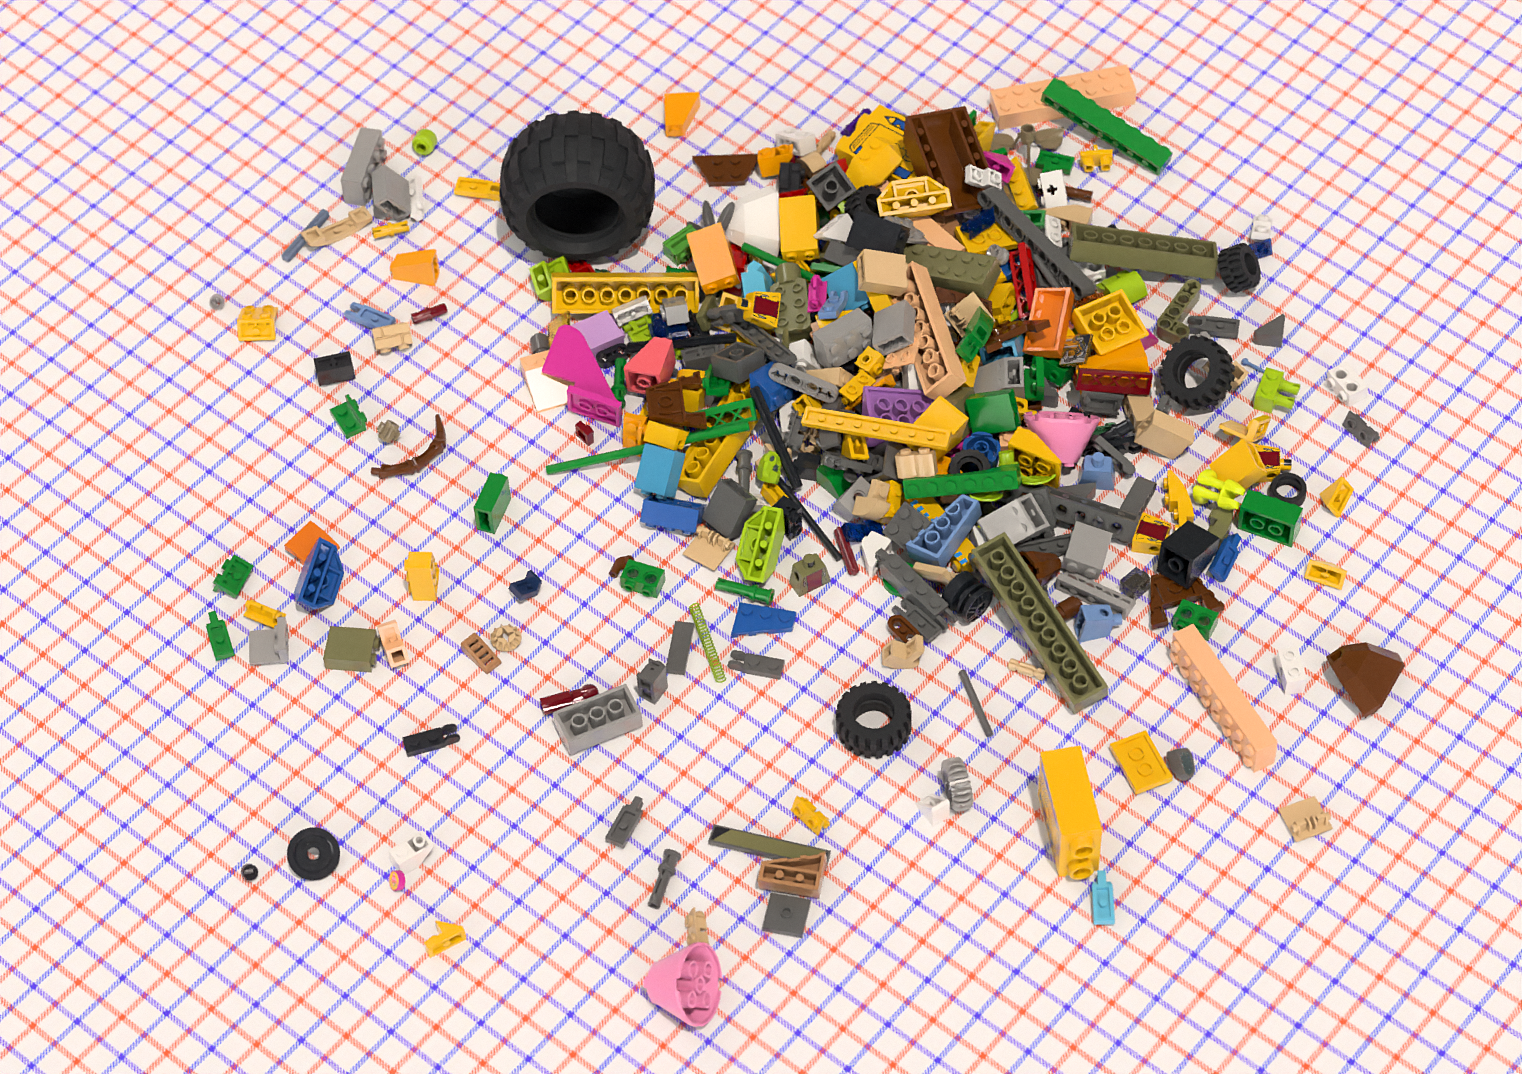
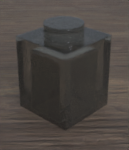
M1137 567L1120 580L1119 591L1134 600H1137L1150 589L1149 575Z

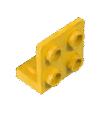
M249 305L242 308L237 318L239 341L275 340V318L278 313V307L265 305L255 308V306Z
M1267 415L1256 417L1250 420L1247 426L1229 420L1219 424L1218 428L1222 429L1223 433L1240 437V440L1244 438L1250 442H1255L1264 438L1272 417Z

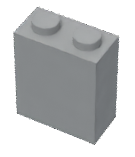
M385 164L373 171L371 177L374 206L398 222L410 215L409 181Z
M902 300L874 313L872 346L883 356L914 343L916 310L906 300Z
M1076 521L1061 568L1098 580L1113 533Z

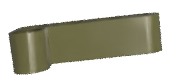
M1191 279L1186 281L1158 318L1156 326V336L1158 339L1170 345H1173L1175 342L1180 343V339L1184 337L1189 339L1190 329L1187 325L1183 324V321L1200 299L1201 284L1197 280Z

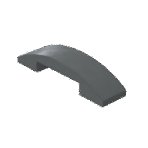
M839 395L833 403L824 402L821 409L840 412L846 405L841 401L842 395ZM819 429L822 450L840 445V432Z

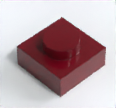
M580 420L575 424L576 436L589 447L594 443V431L589 425H585Z

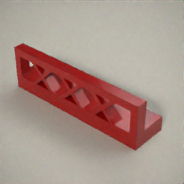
M1025 242L1017 244L1018 250L1009 252V260L1019 319L1025 320L1030 317L1037 283L1031 248ZM1014 257H1020V265L1015 263ZM1021 270L1023 274V281L1018 280V275L1021 272ZM1024 286L1026 292L1025 298L1022 297L1020 294ZM1028 304L1030 312L1024 314L1023 308Z

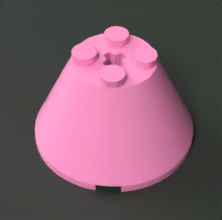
M1030 411L1025 412L1023 416L1028 430L1036 433L1062 461L1063 466L1074 467V463L1079 461L1100 422L1099 416L1091 415L1088 418V416H1084V413L1039 411V413L1032 415Z
M695 942L657 962H653L648 976L643 980V986L647 989L652 1003L657 1004L690 1026H704L711 1021L719 1006L722 992L718 991L719 978H722L720 962L716 952L709 944Z

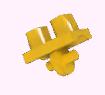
M1094 144L1093 150L1080 151V167H1083L1085 172H1092L1094 166H1101L1103 171L1110 170L1113 160L1112 149H1098L1097 144Z

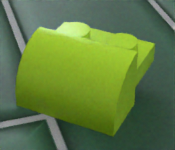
M564 256L548 264L543 260L528 268L537 296L544 301H552L551 273H571Z
M1126 269L1119 271L1116 275L1104 279L1095 285L1096 291L1103 296L1123 289L1131 304L1148 295L1143 279L1135 270L1131 272Z

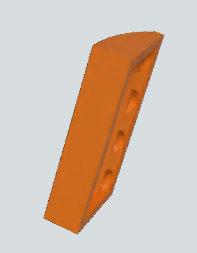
M1071 287L1035 288L1029 320L1048 319L1051 327L1037 333L1027 331L1022 350L1023 353L1046 358H1062L1075 297Z

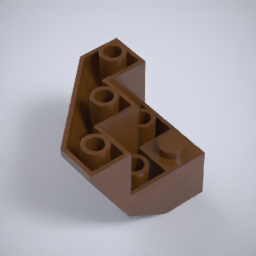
M1367 642L1343 645L1326 656L1339 681L1365 718L1376 713L1383 706L1405 666L1398 653Z

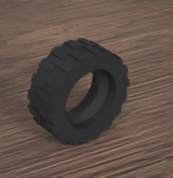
M963 449L951 458L948 474H959L961 466L968 462L976 464L979 471L991 469V465L989 464V459L985 457V454L980 453L979 450Z

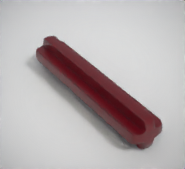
M838 526L834 530L837 543L848 574L855 576L859 572L858 564L845 528Z

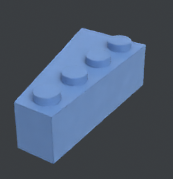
M964 494L959 496L945 509V512L940 517L932 520V524L925 530L922 529L913 541L910 540L906 543L909 557L924 564L945 567L982 515L979 501Z

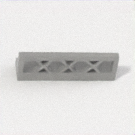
M1068 570L1064 574L1060 573L1056 579L1057 590L1075 598L1078 597L1081 601L1090 605L1108 604L1112 613H1120L1123 620H1126L1136 604V600Z

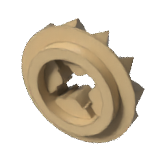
M807 427L806 432L799 430L798 434L804 435L803 440H806L809 436V441L813 445H809L805 449V443L802 442L801 448L796 452L818 454L821 450V447L816 442V438H820L819 432L810 427Z
M510 623L505 626L501 624L500 627L494 628L493 633H491V644L499 651L507 652L514 650L520 645L522 640L521 631L518 630L517 626H511ZM504 633L509 636L508 642L503 637Z

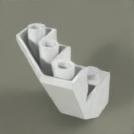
M769 185L738 198L734 203V213L725 233L729 241L740 247L746 242L778 257L779 251H781L779 193L773 186Z

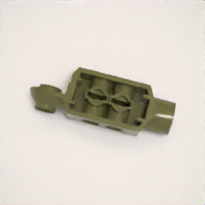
M792 262L782 263L776 267V283L770 286V292L781 293L775 334L777 338L781 339V344L788 349L790 343L803 339L811 341L810 332L813 331L810 325L812 323L810 312H807L809 286L806 279L801 277L800 266Z

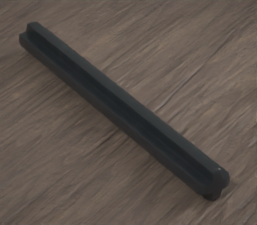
M736 333L671 338L670 340L673 342V348L677 349L703 345L732 344L737 341ZM650 341L628 342L627 351L629 353L639 352Z
M755 386L749 390L751 397L754 398L755 406L775 451L780 457L781 464L792 489H800L803 486L760 387Z

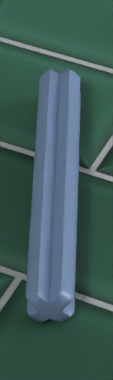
M321 209L303 231L314 226L320 228L329 218V212ZM301 233L282 253L281 256L284 261L290 262L307 243L301 236Z

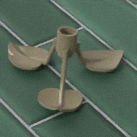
M1024 124L1021 126V133H1017L1015 141L1008 134L995 133L989 151L992 152L1004 147L1008 154L1010 148L1013 149L1020 139L1022 144L1027 145V167H1023L1031 185L1038 186V178H1041L1040 174L1043 169L1030 166V145L1035 141L1036 144H1040L1044 149L1058 148L1063 141L1064 127L1043 129L1035 132V127L1032 124Z

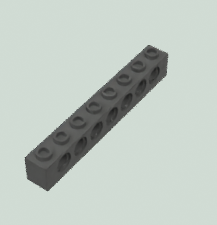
M1021 483L1019 489H1011L1012 492L1000 490L998 493H1002L1003 497L995 500L1010 503L1022 497V493L1027 494L1028 489L1047 486L1056 519L1068 525H1075V522L1078 521L1113 533L1112 537L1117 538L1123 543H1132L1141 518L1140 515L1045 484L1028 485ZM1059 505L1065 506L1067 510L1061 509ZM1077 511L1083 512L1085 516L1079 515ZM1095 517H1100L1103 522L1096 520ZM1114 523L1120 524L1121 528L1116 527Z

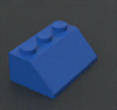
M772 361L749 374L750 388L760 387L770 412L803 394L800 391L775 382L769 377V370L775 364Z
M652 494L643 500L640 522L645 523V526L657 527L658 525L663 526L668 531L679 529L684 534H693L694 532L696 533L697 527L702 524V516L707 505L670 497L664 500Z

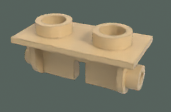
M693 907L685 917V926L688 930L687 944L691 945L695 942L709 944L708 932H700V930H707L706 915L702 911L696 912L695 907Z

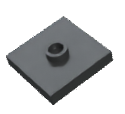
M771 892L762 931L803 938L811 899Z

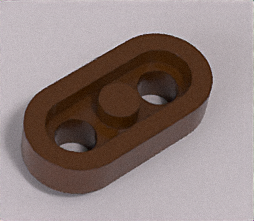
M893 615L888 619V631L899 642L906 644L909 641L907 639H912L916 634L920 635L919 631L905 617Z

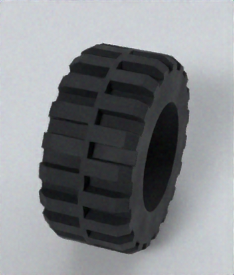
M1197 335L1190 336V339L1184 337L1180 339V343L1175 342L1172 345L1173 348L1165 353L1167 356L1165 360L1162 359L1160 364L1163 366L1159 370V376L1163 377L1160 379V383L1164 387V392L1183 407L1197 411L1200 408L1206 410L1210 408L1209 405L1214 407L1219 404L1218 400H1224L1226 397L1225 393L1227 391L1230 392L1232 388L1230 383L1234 382L1235 376L1232 374L1235 371V366L1232 364L1233 359L1225 348L1205 336L1198 337ZM1208 358L1210 368L1206 379L1196 387L1187 388L1185 374L1188 367L1198 359Z
M871 681V683L867 684L862 682L860 686H852L850 692L846 691L837 704L836 730L839 740L842 744H845L847 750H854L855 755L860 756L862 754L865 755V758L870 759L871 756H875L878 759L882 758L883 755H892L894 750L899 751L902 748V744H906L909 740L912 730V710L906 695L903 692H899V688L893 685L890 687L889 683L882 682V684L877 683V681ZM870 711L885 713L892 719L887 725L880 728H867L856 721L860 715Z

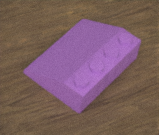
M864 386L862 415L913 424L935 400L925 396L923 390ZM865 437L867 447H875L887 441ZM895 442L909 448L905 443Z

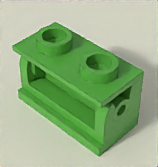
M691 224L663 242V254L676 266L688 261L692 257L686 234L697 230Z

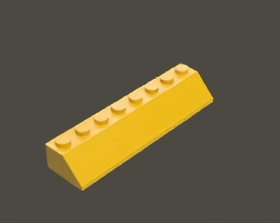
M697 272L551 273L552 313H601L606 310L609 313H613V308L645 295L653 313H660L659 305H663L662 299L684 296L688 312L689 310L692 313L699 312V277Z
M750 379L741 384L733 382L729 395L724 396L717 406L752 398L749 392L751 389ZM750 408L742 410L740 416L743 418L752 417ZM756 410L758 420L748 422L749 431L691 443L685 452L686 455L678 486L691 496L707 498L735 457L736 452L739 451L761 418L758 410ZM733 413L725 414L722 420L729 423L735 415ZM714 417L709 418L707 426H714L717 419Z

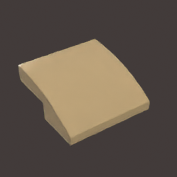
M915 562L912 567L923 579L948 585L958 574L949 572L944 567Z

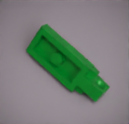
M216 611L208 612L211 623L206 624V629L216 661L235 656L225 620H218Z

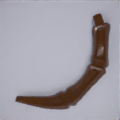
M435 415L436 435L423 454L413 457L412 460L407 459L400 464H382L380 468L372 467L371 475H379L380 479L397 475H414L415 472L419 473L433 458L442 454L446 447V433L440 415Z

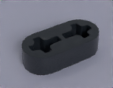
M619 343L598 352L596 361L599 367L602 369L610 368L615 365L617 358L627 360L630 355L627 351V345Z

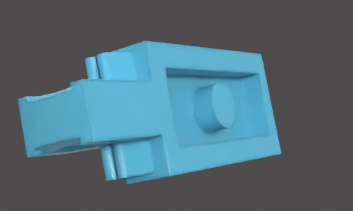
M1106 870L1097 871V882L1092 883L1094 925L1115 924L1113 884L1106 882Z

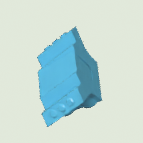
M753 260L747 266L748 272L741 273L742 298H745L746 294L755 291L770 292V286L774 284L765 268Z

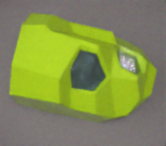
M770 450L761 458L757 469V478L759 480L778 484L781 475V461L776 452Z

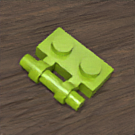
M656 313L644 315L641 319L629 321L627 325L622 326V330L628 334L631 342L650 341L654 337L665 338L669 336L667 328L661 319H658Z

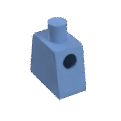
M1100 452L1094 453L1093 456L1086 455L1079 470L1078 484L1096 482V489L1114 491L1115 470L1112 458L1105 457Z
M1108 604L1081 605L1073 627L1078 642L1108 637L1113 626L1122 625V615L1120 613L1113 614Z

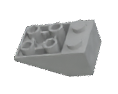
M1006 357L978 367L974 383L975 393L1014 388L1015 397L1025 399L1023 357Z
M1031 493L1015 499L977 521L988 541L1005 532L1014 546L1040 535L1050 526Z

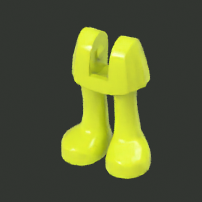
M1205 469L1197 477L1198 483L1220 489L1221 492L1217 493L1200 485H1195L1193 488V499L1196 503L1206 504L1209 500L1217 502L1218 506L1222 509H1239L1241 503L1234 500L1236 494L1244 496L1246 490L1238 482L1230 479L1225 482L1217 479L1216 472L1211 469Z

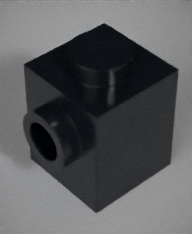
M799 452L797 459L793 460V464L800 479L817 481L816 469L821 466V455Z

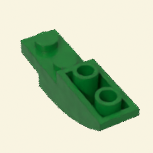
M981 306L977 308L964 331L966 333L955 350L967 363L973 361L979 349L985 346L993 329V318Z

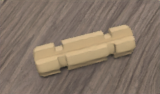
M828 130L816 144L817 150L815 152L822 155L836 138V133Z
M1013 658L1009 660V670H1018V673L1030 677L1036 676L1035 678L1043 680L1046 675L1043 668L1038 667L1037 669L1034 665L1022 661L1019 663V660Z

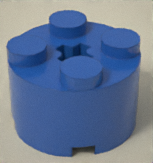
M979 431L972 433L971 436L964 439L962 450H979L980 453L985 454V457L989 459L991 469L998 466V452H1000L1001 446L999 441L993 438V435ZM968 462L962 465L970 472L979 471L974 463Z

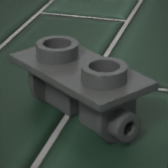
M797 410L795 415L792 414L790 417L789 425H791L789 433H785L783 439L784 443H786V448L791 445V449L794 451H798L801 448L804 435L798 434L799 430L804 432L807 430V427L801 424L804 413H802V416H799Z
M1351 410L1348 412L1342 425L1365 447L1369 448L1372 441L1377 442L1380 439L1379 433L1370 426L1368 427L1359 414H1355Z

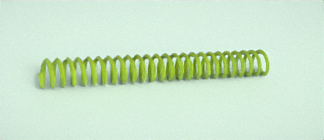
M693 603L689 606L692 619L703 644L702 646L704 647L715 681L722 683L727 678L723 668H721L722 665H720L718 653L714 643H712L713 640H711L712 637H710L711 634H709L710 631H708L705 618L700 609L701 607L699 603Z

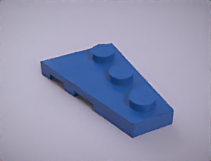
M740 602L731 638H737L738 635L745 634L756 636V633L765 632L768 634L793 632L797 612Z

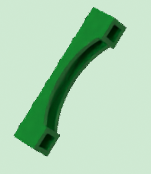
M1009 464L968 473L904 478L903 488L905 499L1019 489L1022 479L1020 465Z

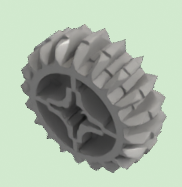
M951 757L943 760L941 774L945 793L951 808L955 812L971 808L973 805V794L965 763L960 757Z

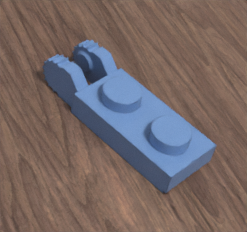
M847 290L841 292L840 298L837 296L836 291H831L829 298L818 312V318L837 319L847 305Z
M356 302L350 304V308L353 311L346 310L344 312L345 318L369 328L396 323L395 317Z

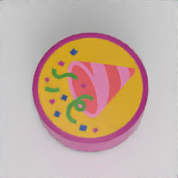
M401 870L391 871L389 875L391 889L393 891L403 890L406 882L404 873Z

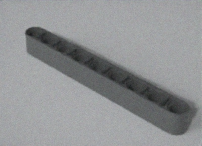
M993 186L977 194L978 203L1018 243L1025 242L1031 248L1032 257L1038 255L1062 287H1071L1075 300L1079 301L1094 295L1095 286L1093 282L997 187Z

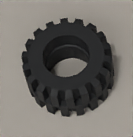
M861 186L846 200L844 213H848L852 221L857 210L879 217L877 198L881 195V190L879 188L876 189L874 186Z
M1239 243L1222 249L1218 254V268L1221 278L1231 292L1238 293L1259 285L1261 280L1260 265L1249 245Z

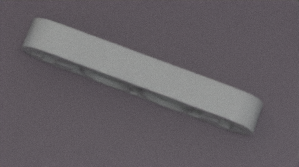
M782 363L773 364L769 370V377L773 381L822 401L833 403L839 395V389L834 384ZM791 376H796L800 382H794ZM808 383L815 384L817 389H811Z

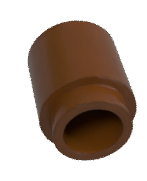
M1070 596L1056 604L1055 608L1066 622L1078 615L1082 602L1078 597Z

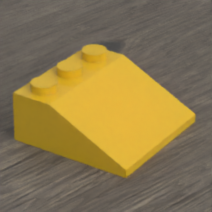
M1123 289L1074 309L1070 318L1079 335L1091 334L1088 345L1100 357L1149 336L1147 329Z
M1018 426L1008 442V450L1014 451V461H1017L1020 465L1022 475L1027 477L1052 476L1056 474L1055 478L1043 484L1058 489L1061 481L1062 461L1036 433Z

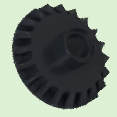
M309 827L296 833L290 840L287 848L289 866L295 874L307 880H319L327 877L335 870L340 859V848L335 837L327 830L318 827ZM311 848H316L319 851V855L315 859H311L307 855Z

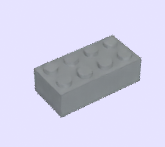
M361 127L340 179L346 204L366 206L367 201L371 199V173L382 166V161L387 156V150L384 148L385 138L382 137L381 130Z
M626 684L553 712L555 727L569 755L643 727L642 713Z

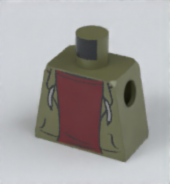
M817 553L806 554L802 560L794 563L792 566L789 584L798 597L831 582L827 567Z

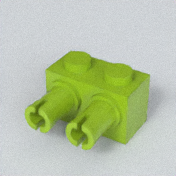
M1266 367L1255 394L1253 409L1272 414L1274 406L1277 405L1292 410L1295 398L1279 393L1283 391L1297 396L1301 384L1285 380L1284 372Z

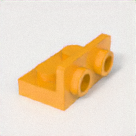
M625 413L622 447L628 448L649 443L643 440L648 417Z

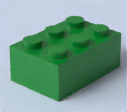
M1248 489L1240 506L1237 529L1292 548L1300 531L1303 508Z

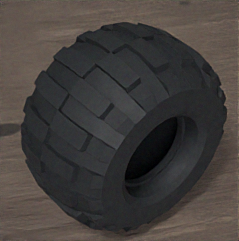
M579 110L567 111L566 114L553 113L546 115L545 119L541 121L535 120L530 123L508 146L500 172L499 196L503 216H505L507 225L517 238L525 242V246L531 250L543 252V256L552 259L564 256L568 262H576V260H587L589 262L599 260L603 256L611 257L616 255L620 249L628 248L641 235L642 228L647 227L651 218L655 201V176L649 151L645 150L643 141L630 128L623 126L622 122L615 118L607 119L602 117V114L590 112V114L579 113Z

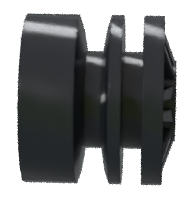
M962 571L948 583L942 598L949 604V609L956 611L959 617L971 623L987 610L994 594L984 583H979L978 579L970 572Z

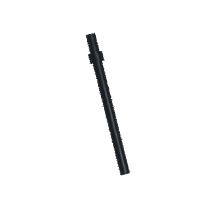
M780 477L777 485L790 500L802 507V517L834 559L840 561L842 555L795 496V491L792 487L788 486Z

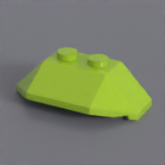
M764 505L760 511L745 522L735 558L745 580L764 584L776 569L785 534L783 509Z

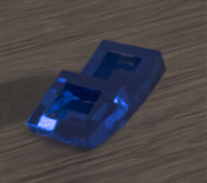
M864 519L861 524L844 522L841 526L846 542H862L863 538L868 536L871 531L885 536L882 533L881 523L873 520Z

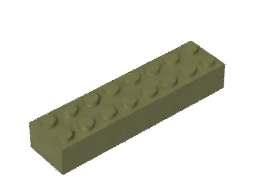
M1072 223L1068 247L1069 259L1074 262L1126 267L1131 270L1141 269L1148 272L1156 271L1168 275L1178 274L1184 277H1200L1201 279L1215 278L1218 266L1216 242Z

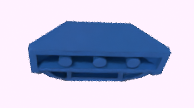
M320 537L318 538L303 564L294 590L297 602L313 610L334 604L344 575L336 545Z

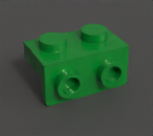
M709 364L708 370H705V378L702 379L703 389H706V396L724 397L729 395L733 381L714 376L712 364Z

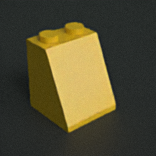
M940 395L913 424L952 431L947 451L930 448V450H935L936 460H939L961 442L969 418ZM906 444L909 448L913 449L914 451H918L919 448H922V446Z

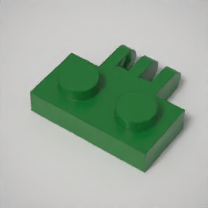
M1040 150L1035 168L1043 169L1042 173L1062 170L1063 174L1070 175L1075 157Z

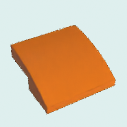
M311 520L284 545L285 550L296 556L302 565L319 537L336 545L337 550L340 549V546Z

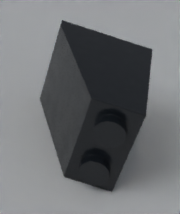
M857 210L845 246L860 251L869 249L903 255L911 228Z
M1189 520L1186 521L1161 542L1156 571L1189 589L1216 555L1220 538Z

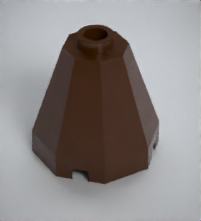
M1037 551L1019 552L1041 587L1060 572L1061 560L1056 554Z

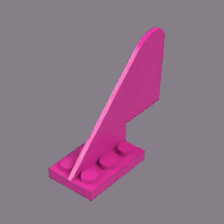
M560 326L557 329L541 372L575 383L574 386L569 385L567 389L568 411L620 428L623 422L622 402L615 398L583 334L573 326Z

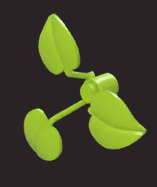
M1013 450L998 452L999 467L1000 465L1018 464L1017 461H1014ZM1021 473L1022 483L1028 485L1043 484L1056 477V474L1052 476L1026 477ZM999 491L978 492L970 495V497L979 501H995L1002 498L1003 494L998 493Z

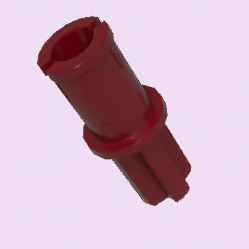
M445 303L431 308L426 307L424 310L412 313V321L414 325L427 320L432 321L433 317L447 313V306Z

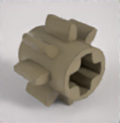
M387 420L385 423L381 421L377 427L378 437L387 443H390L392 440L397 441L401 434L398 430L399 425L391 420Z

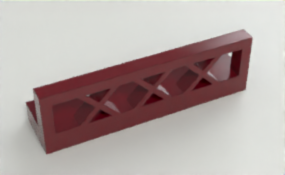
M1079 368L1078 374L1073 376V384L1075 389L1079 391L1149 395L1153 373Z

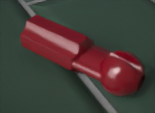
M586 684L580 689L539 698L543 714H551L598 695L599 691L595 685Z

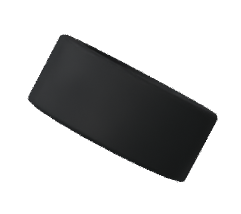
M1282 473L1273 478L1270 485V497L1278 498L1290 504H1296L1299 507L1306 499L1307 485L1299 475ZM1283 485H1290L1298 489L1299 494L1292 498L1284 497L1277 492V488Z

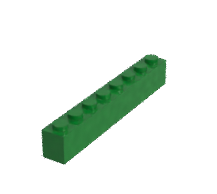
M1054 77L1042 92L1041 101L1157 176L1162 173L1171 161L1173 152L1168 147L1158 144L1152 137L1144 135L1138 128L1127 124L1124 119L1114 116L1108 109L1097 105L1094 100L1086 98L1078 90L1067 86L1064 81Z

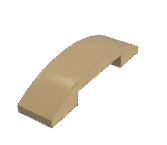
M361 206L348 212L347 218L322 229L314 226L301 232V236L309 246L332 244L358 232L373 220V217L365 206Z

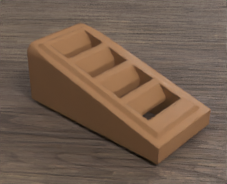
M473 633L461 642L462 652L486 674H489L502 664V661L476 633ZM492 659V661L487 665L484 664L488 660Z

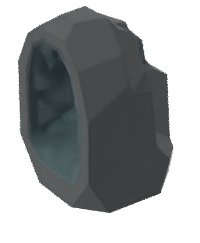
M1189 748L1174 749L1166 753L1170 769L1178 779L1186 781L1193 777L1195 765Z

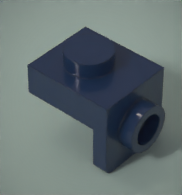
M529 570L525 579L510 583L508 589L519 601L538 595L542 580L532 570Z

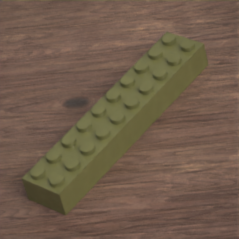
M829 241L826 242L823 250L820 253V262L833 263L827 259H824V255L830 243ZM906 243L903 255H905L906 263L909 264L911 261H914L926 267L933 287H941L967 295L974 292L977 297L987 299L1001 273L997 257L914 243Z
M1003 532L972 549L971 558L973 563L1073 714L1108 696V685L1007 534Z

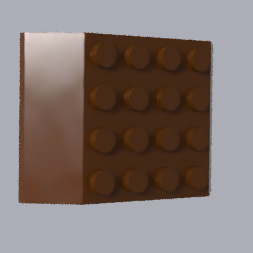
M966 106L907 116L905 118L903 143L916 177L928 176L949 188L952 207L940 211L938 214L944 217L984 209L978 203L977 194L985 189L965 183L966 166L973 165L982 170L989 168Z

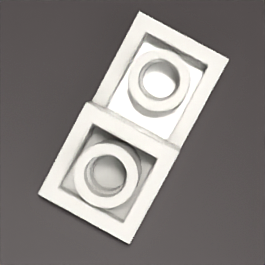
M973 165L965 167L966 184L983 189L995 186L1001 190L1002 173L990 168L982 170Z
M1263 214L1254 216L1251 239L1269 241L1273 218Z

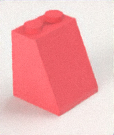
M654 337L624 366L628 391L646 394L645 388L670 380L676 364L672 340Z

